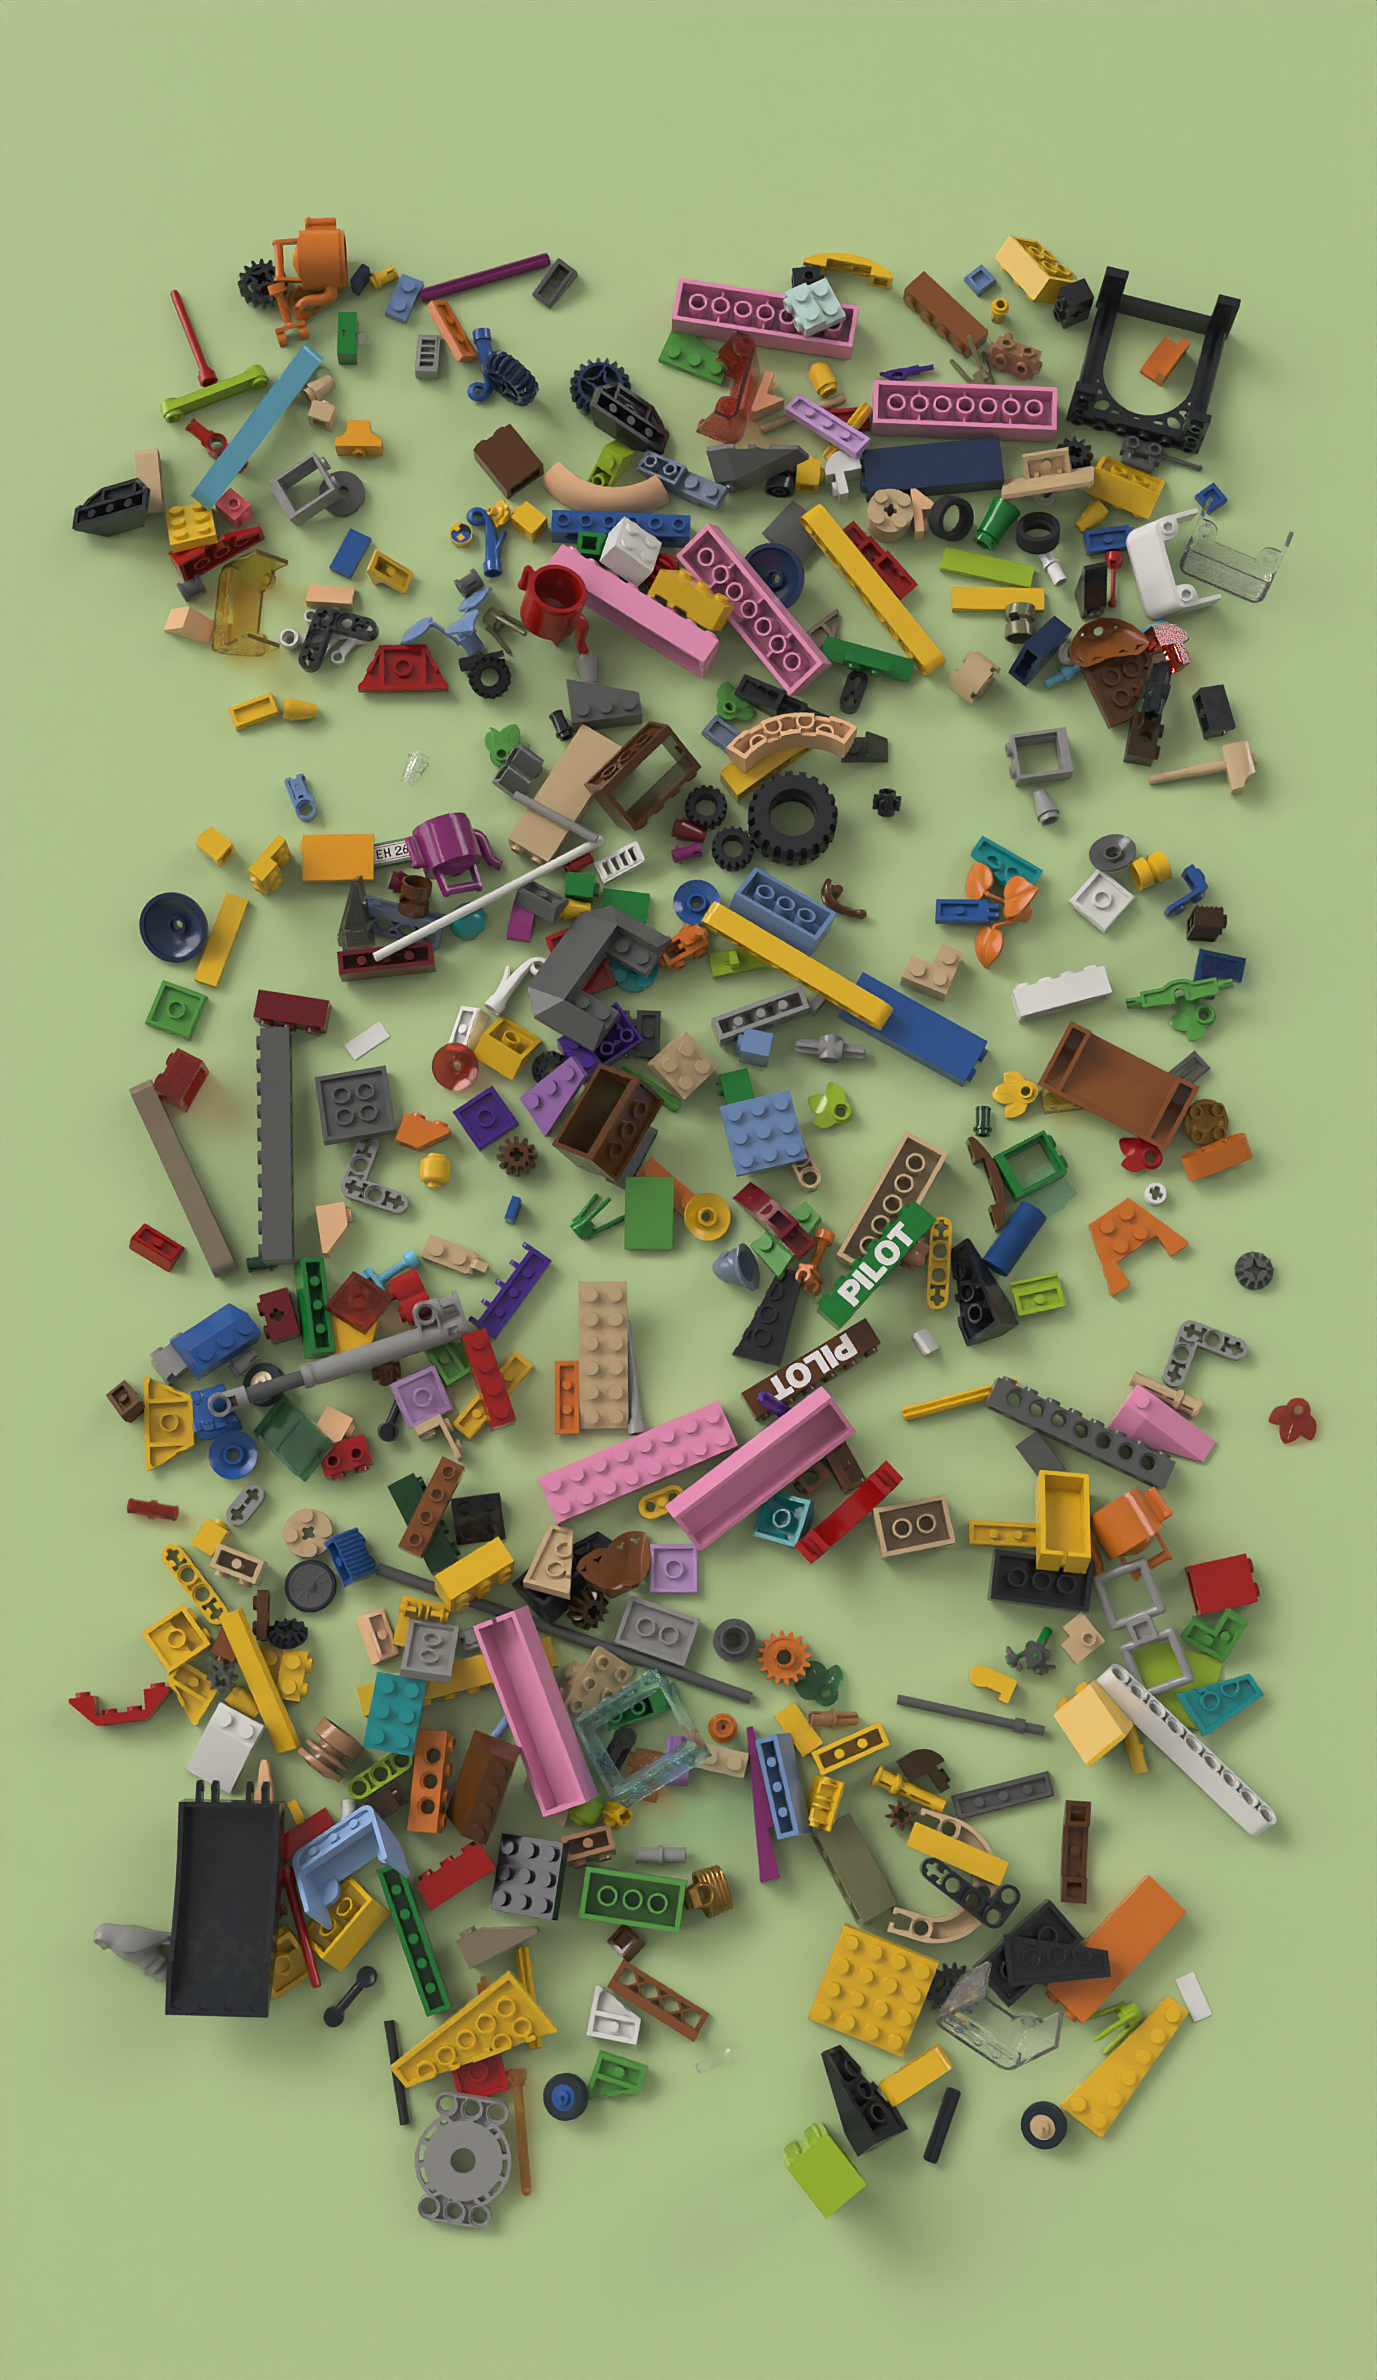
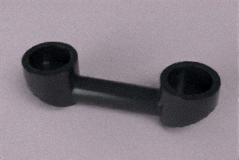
M396 1400L386 1422L381 1423L377 1429L379 1438L385 1442L394 1441L399 1433L395 1425L400 1414Z
M362 1967L356 1975L355 1984L340 2002L325 2011L323 2018L326 2025L329 2027L341 2025L345 2017L344 2012L364 1987H371L376 1983L378 1974L373 1967Z

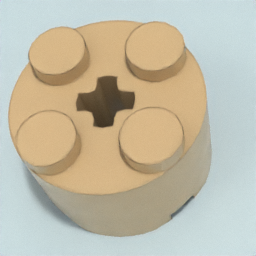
M884 489L875 492L868 504L866 527L876 540L883 543H894L908 534L914 512L910 496L896 489Z
M970 650L962 661L964 662L960 670L955 669L948 681L950 682V689L974 706V699L980 700L996 680L992 677L994 672L999 674L1001 668L979 651L974 653Z

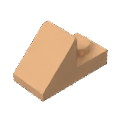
M765 371L751 408L750 421H758L783 409L784 399L774 396L777 383L774 382V373Z
M913 488L910 489L909 494L914 510L911 523L913 541L923 540L924 532L928 531L927 518H929L934 502Z

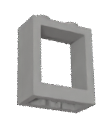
M314 452L269 482L289 520L297 527L343 497L339 490L341 484L328 471L331 469L330 465L324 457L319 458ZM319 469L330 489L298 510L287 489Z
M1066 727L1010 735L1008 743H1005L1006 756L1011 758L1012 764L1009 765L1010 778L1014 779L1016 787L1071 779L1074 770ZM1055 742L1059 770L1022 775L1017 747Z

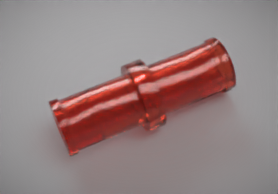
M130 1498L127 1504V1513L148 1516V1519L153 1520L161 1518L176 1521L179 1514V1506L161 1504L157 1500L149 1502Z

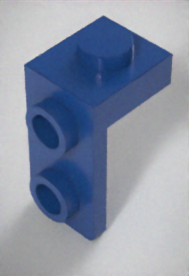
M1193 864L1186 867L1181 874L1192 892L1169 905L1164 911L1166 917L1171 914L1174 916L1180 914L1186 909L1185 905L1190 902L1196 904L1205 897L1204 893L1209 886L1204 881L1205 876L1199 868L1196 869Z

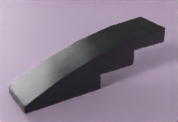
M744 674L734 693L741 700L771 717L801 712L814 713L815 716L829 718L828 715L808 708L807 703L788 696L785 690Z

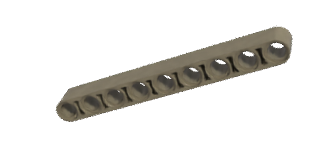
M147 1080L130 1088V1094L215 1278H218L237 1269L238 1266L152 1080Z

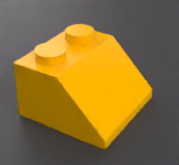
M502 1015L481 1035L473 1056L483 1064L498 1071L502 1076L513 1080L524 1069L541 1044L542 1039Z

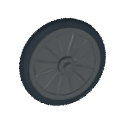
M317 1560L302 1561L296 1564L287 1574L284 1586L285 1594L292 1606L300 1611H320L332 1602L336 1594L337 1582L335 1575L323 1562Z

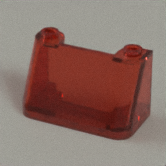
M738 330L719 349L716 361H721L724 364L725 371L723 375L733 379L729 396L721 397L717 401L714 411L706 419L699 421L696 430L697 433L724 444H737L742 439L760 376V365L755 341L748 334Z

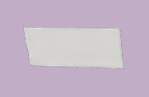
M379 1021L344 1046L354 1060H356L390 1037V1035Z
M1194 1972L1175 1979L1194 2023L1213 2015Z

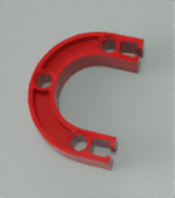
M887 1460L884 1461L848 1499L818 1526L812 1528L794 1546L810 1564H813L869 1514L904 1479Z

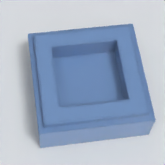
M981 264L964 277V282L979 297L995 285L996 279Z

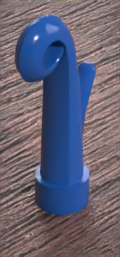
M477 328L472 332L481 366L486 357L493 352L489 328ZM484 375V383L475 382L468 387V396L473 401H484L492 393L493 387L485 379ZM477 388L483 390L482 393L479 394L475 393L474 391Z
M481 507L472 508L467 513V521L473 526L485 524L484 575L490 578L499 577L502 575L501 549L507 532L503 530L499 537H497L492 516L487 514V510ZM474 516H481L482 518L477 520Z

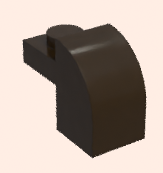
M929 1749L914 1750L896 1761L909 1783L927 1773L939 1793H943L950 1788L948 1782L951 1781L943 1768L940 1770L937 1768V1765L945 1760L935 1751Z
M396 1780L392 1784L380 1789L378 1793L363 1803L375 1809L384 1820L407 1805L410 1800L398 1780Z

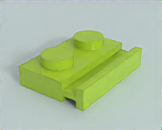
M1058 1272L1010 1282L1017 1317L1060 1309L1066 1306L1061 1284L1059 1283Z

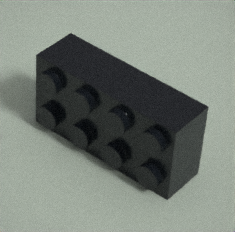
M995 1549L992 1554L987 1600L1086 1614L1089 1612L1094 1562H1089L1086 1574L1063 1572V1567H1060L1059 1571L1036 1569V1554Z
M1045 1899L1007 1934L1071 1945H1078L1084 1939L1050 1899ZM1003 1938L972 1966L1008 2008L1034 1985L1008 1986Z

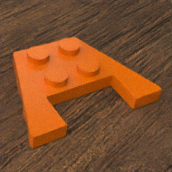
M1127 1198L1088 1225L1111 1297L1131 1284L1117 1263L1145 1243L1156 1237L1170 1257L1189 1244L1186 1239L1130 1198Z

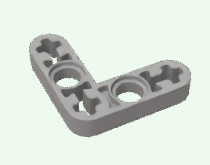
M378 1137L372 1138L375 1146H370L367 1151L368 1155H372L371 1158L363 1155L366 1149L363 1141H368L369 1138L358 1140L341 1185L343 1194L350 1200L395 1215L404 1214L409 1208V1201L404 1193L368 1181L380 1148ZM358 1160L366 1161L368 1164L366 1170L357 1172L354 1169L355 1162ZM354 1182L357 1188L364 1190V1185L368 1186L364 1191V1198H360L362 1194L358 1191H353L352 1194H349V1190L346 1188L347 1185L351 1186ZM372 1190L381 1191L382 1198L379 1201L372 1202L369 1200L368 1196ZM390 1193L388 1197L394 1201H397L398 1197L401 1198L404 1205L394 1209V1204L387 1201V1205L384 1206L386 1194Z
M1193 1320L1185 1321L1179 1327L1162 1373V1381L1170 1388L1181 1385L1186 1378L1197 1347L1228 1360L1238 1361L1246 1355L1247 1345L1242 1339ZM1189 1326H1192L1193 1332L1197 1334L1204 1330L1205 1333L1201 1337V1343L1197 1341L1199 1336L1192 1335L1188 1338L1184 1328L1187 1329ZM1209 1334H1214L1219 1338L1217 1347H1210L1207 1344L1206 1337ZM1224 1340H1228L1226 1342L1228 1346L1238 1344V1349L1241 1350V1353L1238 1352L1236 1355H1233V1350L1227 1347L1221 1351ZM1181 1347L1187 1350L1188 1358L1181 1361L1177 1359L1175 1355L1177 1348ZM1176 1365L1185 1366L1184 1369L1179 1367L1176 1376L1180 1377V1379L1171 1382V1377L1167 1374L1172 1373Z

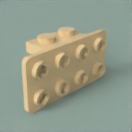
M1068 447L1023 454L1022 460L1025 477L1004 480L1001 496L1002 499L1016 501L1023 496L1030 495L1035 498L1043 496L1044 493L1048 492L1061 494L1068 489L1074 488L1086 490L1094 485L1095 467L1089 466L1072 469Z
M597 1646L585 1665L573 1660L566 1667L564 1676L558 1684L582 1752L586 1750L604 1721L600 1707L616 1702L634 1673L632 1666L601 1646Z

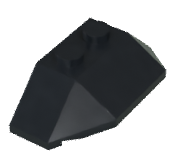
M619 382L596 387L589 406L594 426L615 440L617 439L631 450L640 452L649 450L659 455L664 454L670 434L664 428L663 422L653 405Z
M138 477L101 488L89 497L83 505L75 508L72 529L110 537L144 527L149 506L150 489Z

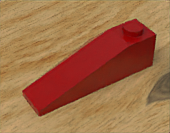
M257 526L217 535L218 543L176 553L171 551L168 554L179 575L186 582L194 578L195 574L201 576L263 541L265 537L262 528Z

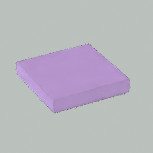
M433 1364L389 1384L408 1429H413L415 1426L438 1414L442 1415L454 1409L438 1371Z
M649 1544L651 1557L649 1565V1594H698V1549L695 1545Z

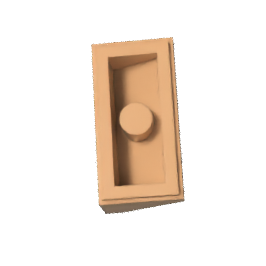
M309 584L306 605L310 608L337 607L340 610H353L355 587Z
M384 1608L364 1614L356 1619L372 1665L401 1655L398 1646L392 1644L394 1635Z

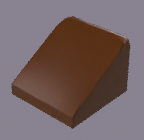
M621 1925L607 1940L627 1962H630L645 1946V1942L627 1925Z

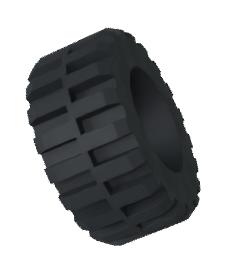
M785 771V776L781 777L777 773L772 775L771 781L767 779L763 781L761 788L756 789L753 793V799L750 801L747 824L749 836L753 838L754 846L761 848V854L767 858L769 855L773 857L772 862L779 864L780 860L786 861V866H793L795 861H798L799 865L806 864L809 858L812 861L819 858V853H824L828 849L829 843L833 841L838 821V808L835 806L833 794L828 793L829 788L825 783L819 785L817 777L812 776L810 779L806 777L805 772L799 771V775H793V771ZM784 802H799L812 811L815 822L813 827L802 835H785L772 825L770 820L772 810Z

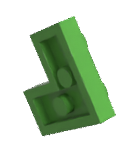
M1226 1608L1214 1627L1193 1615L1180 1638L1225 1662L1247 1627L1249 1619Z

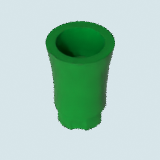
M993 497L973 540L981 548L992 551L1012 523L1020 516V511L1009 501L1000 497Z

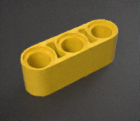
M937 2044L886 2077L878 2085L891 2106L894 2107L948 2072L954 2065L942 2046Z

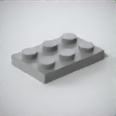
M630 1595L614 1643L684 1667L700 1619Z
M410 1618L400 1676L450 1683L460 1625Z

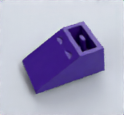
M617 1002L610 1006L618 1010L620 1016L594 1053L565 1036L557 1039V1048L566 1060L571 1056H576L588 1074L583 1085L589 1082L599 1063L611 1067L643 1041Z

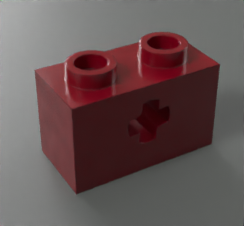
M287 1287L259 1295L260 1302L257 1303L260 1317L265 1316L267 1325L263 1326L267 1340L271 1339V1342L276 1345L302 1337L291 1293ZM277 1312L284 1315L279 1322L273 1319V1317H276L275 1313Z

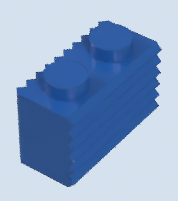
M357 1527L332 1536L324 1542L344 1587L365 1580L377 1572L375 1560L369 1555L367 1546H365V1538L358 1532L359 1529Z

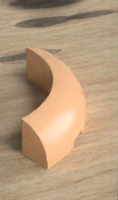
M559 461L550 468L542 480V486L552 497L561 504L564 503L576 511L650 514L670 503L667 491L657 475L634 485L606 487L595 485L577 477Z
M801 712L783 714L761 721L760 725L743 731L726 747V752L731 762L745 774L752 766L766 756L790 748H816L844 758L854 742L858 727L833 716L827 718L815 716L814 713Z

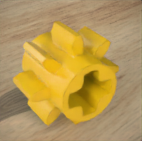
M615 1797L614 1802L607 1801L602 1811L603 1823L609 1824L610 1828L619 1831L620 1825L627 1827L633 1816L630 1809L631 1804L619 1797Z

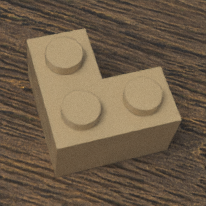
M941 944L933 964L911 956L900 984L944 1002L964 952Z

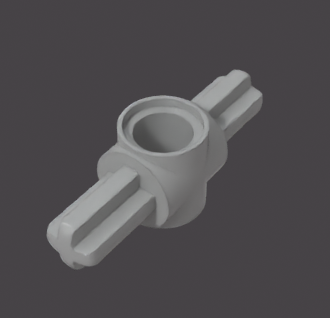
M822 1035L819 1040L798 1038L795 1044L796 1052L817 1054L818 1060L826 1063H838L842 1057L864 1059L866 1052L864 1045L843 1043L842 1037L837 1035Z

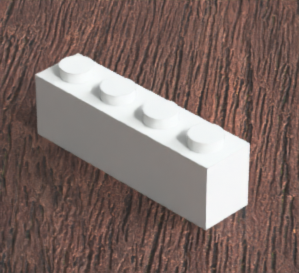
M1090 965L1083 968L1081 972L1067 971L1062 973L1061 977L1055 979L1044 977L1039 979L1036 984L1022 983L1015 986L1010 996L1018 1022L1108 999L1112 990L1105 967Z

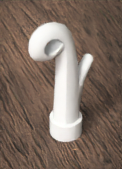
M544 957L530 958L511 975L510 967L506 966L497 991L488 998L484 1006L492 1014L499 1016L529 972L536 975L539 970L535 966L543 965L547 959Z

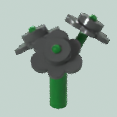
M1045 1626L1037 1641H1028L1025 1645L1026 1649L1017 1655L1007 1646L1005 1650L1007 1653L1005 1656L1006 1663L1012 1669L1016 1667L1020 1672L1023 1667L1019 1659L1025 1657L1028 1665L1027 1669H1033L1034 1674H1039L1040 1676L1049 1674V1670L1056 1669V1665L1046 1664V1661L1051 1658V1652L1045 1648V1645L1053 1632L1052 1629Z

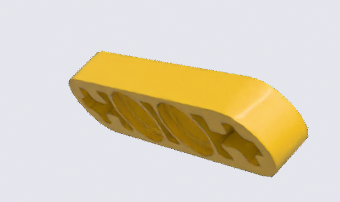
M943 1216L935 1218L936 1222L930 1228L926 1304L935 1311L941 1310L947 1305L949 1294L952 1223ZM940 1221L943 1222L944 1226L948 1227V1230L943 1232V1239L948 1238V1242L943 1240L933 1241V1237L938 1238L939 1235L938 1229H934V1226H937ZM937 1245H943L947 1251L945 1257H935L933 1248ZM935 1269L943 1270L945 1279L941 1282L934 1281L931 1276L932 1271ZM930 1285L936 1287L945 1286V1290L940 1289L939 1296L944 1298V1302H940L939 1306H935L934 1301H930V1297L935 1295V1288L930 1289Z
M175 1544L166 1546L162 1551V1560L205 1618L211 1624L222 1625L219 1619H212L214 1615L212 1609L208 1607L205 1610L204 1606L211 1604L215 1598L217 1602L213 1603V1605L218 1610L223 1609L221 1615L229 1612L227 1606L183 1548ZM170 1550L179 1551L177 1558L180 1562L183 1563L185 1559L187 1560V1563L181 1565L177 1571L174 1568L178 1567V1564L174 1560L168 1561L167 1559L170 1557ZM186 1568H192L195 1572V1577L190 1582L183 1581L181 1576ZM205 1587L209 1590L210 1596L206 1601L201 1602L197 1599L196 1593L198 1589Z

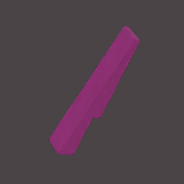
M753 1726L746 1728L757 1857L760 1882L780 1878L768 1831V1827L774 1826L755 1742L756 1737Z

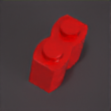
M416 1268L389 1280L391 1286L387 1288L392 1300H398L401 1306L397 1311L402 1322L407 1321L409 1326L415 1324L412 1316L413 1306L419 1301L430 1300ZM422 1307L418 1312L420 1319H426L430 1315L429 1307Z

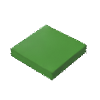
M163 980L145 1024L190 1041L208 997Z

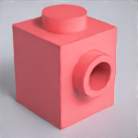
M231 487L215 503L218 514L237 530L242 525H247L252 519L253 511L251 504Z

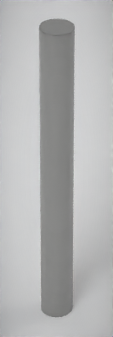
M516 791L513 795V800L593 843H596L598 840V834Z

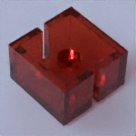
M177 1048L175 1053L172 1052L166 1060L167 1067L163 1074L160 1073L156 1077L154 1090L162 1101L187 1113L210 1071L203 1060Z

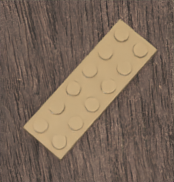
M627 1281L578 1282L580 1429L628 1428Z

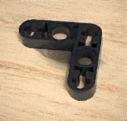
M320 607L315 611L299 654V664L308 673L316 672L322 664L332 633L371 642L378 637L379 628L371 618L329 607ZM327 614L330 619L325 620L323 623L320 618H325ZM345 619L352 620V625L348 629L340 627ZM371 626L372 631H368L367 634H365L363 629H361H368V627ZM315 635H322L323 641L320 644H312V638ZM312 656L314 662H310L309 665H307L305 660H310Z

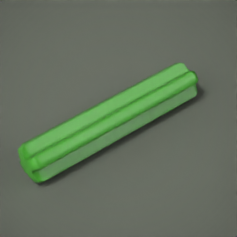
M624 1065L620 1069V1071L640 1077L665 1100L662 1105L671 1111L677 1112L681 1107L682 1101L628 1065Z

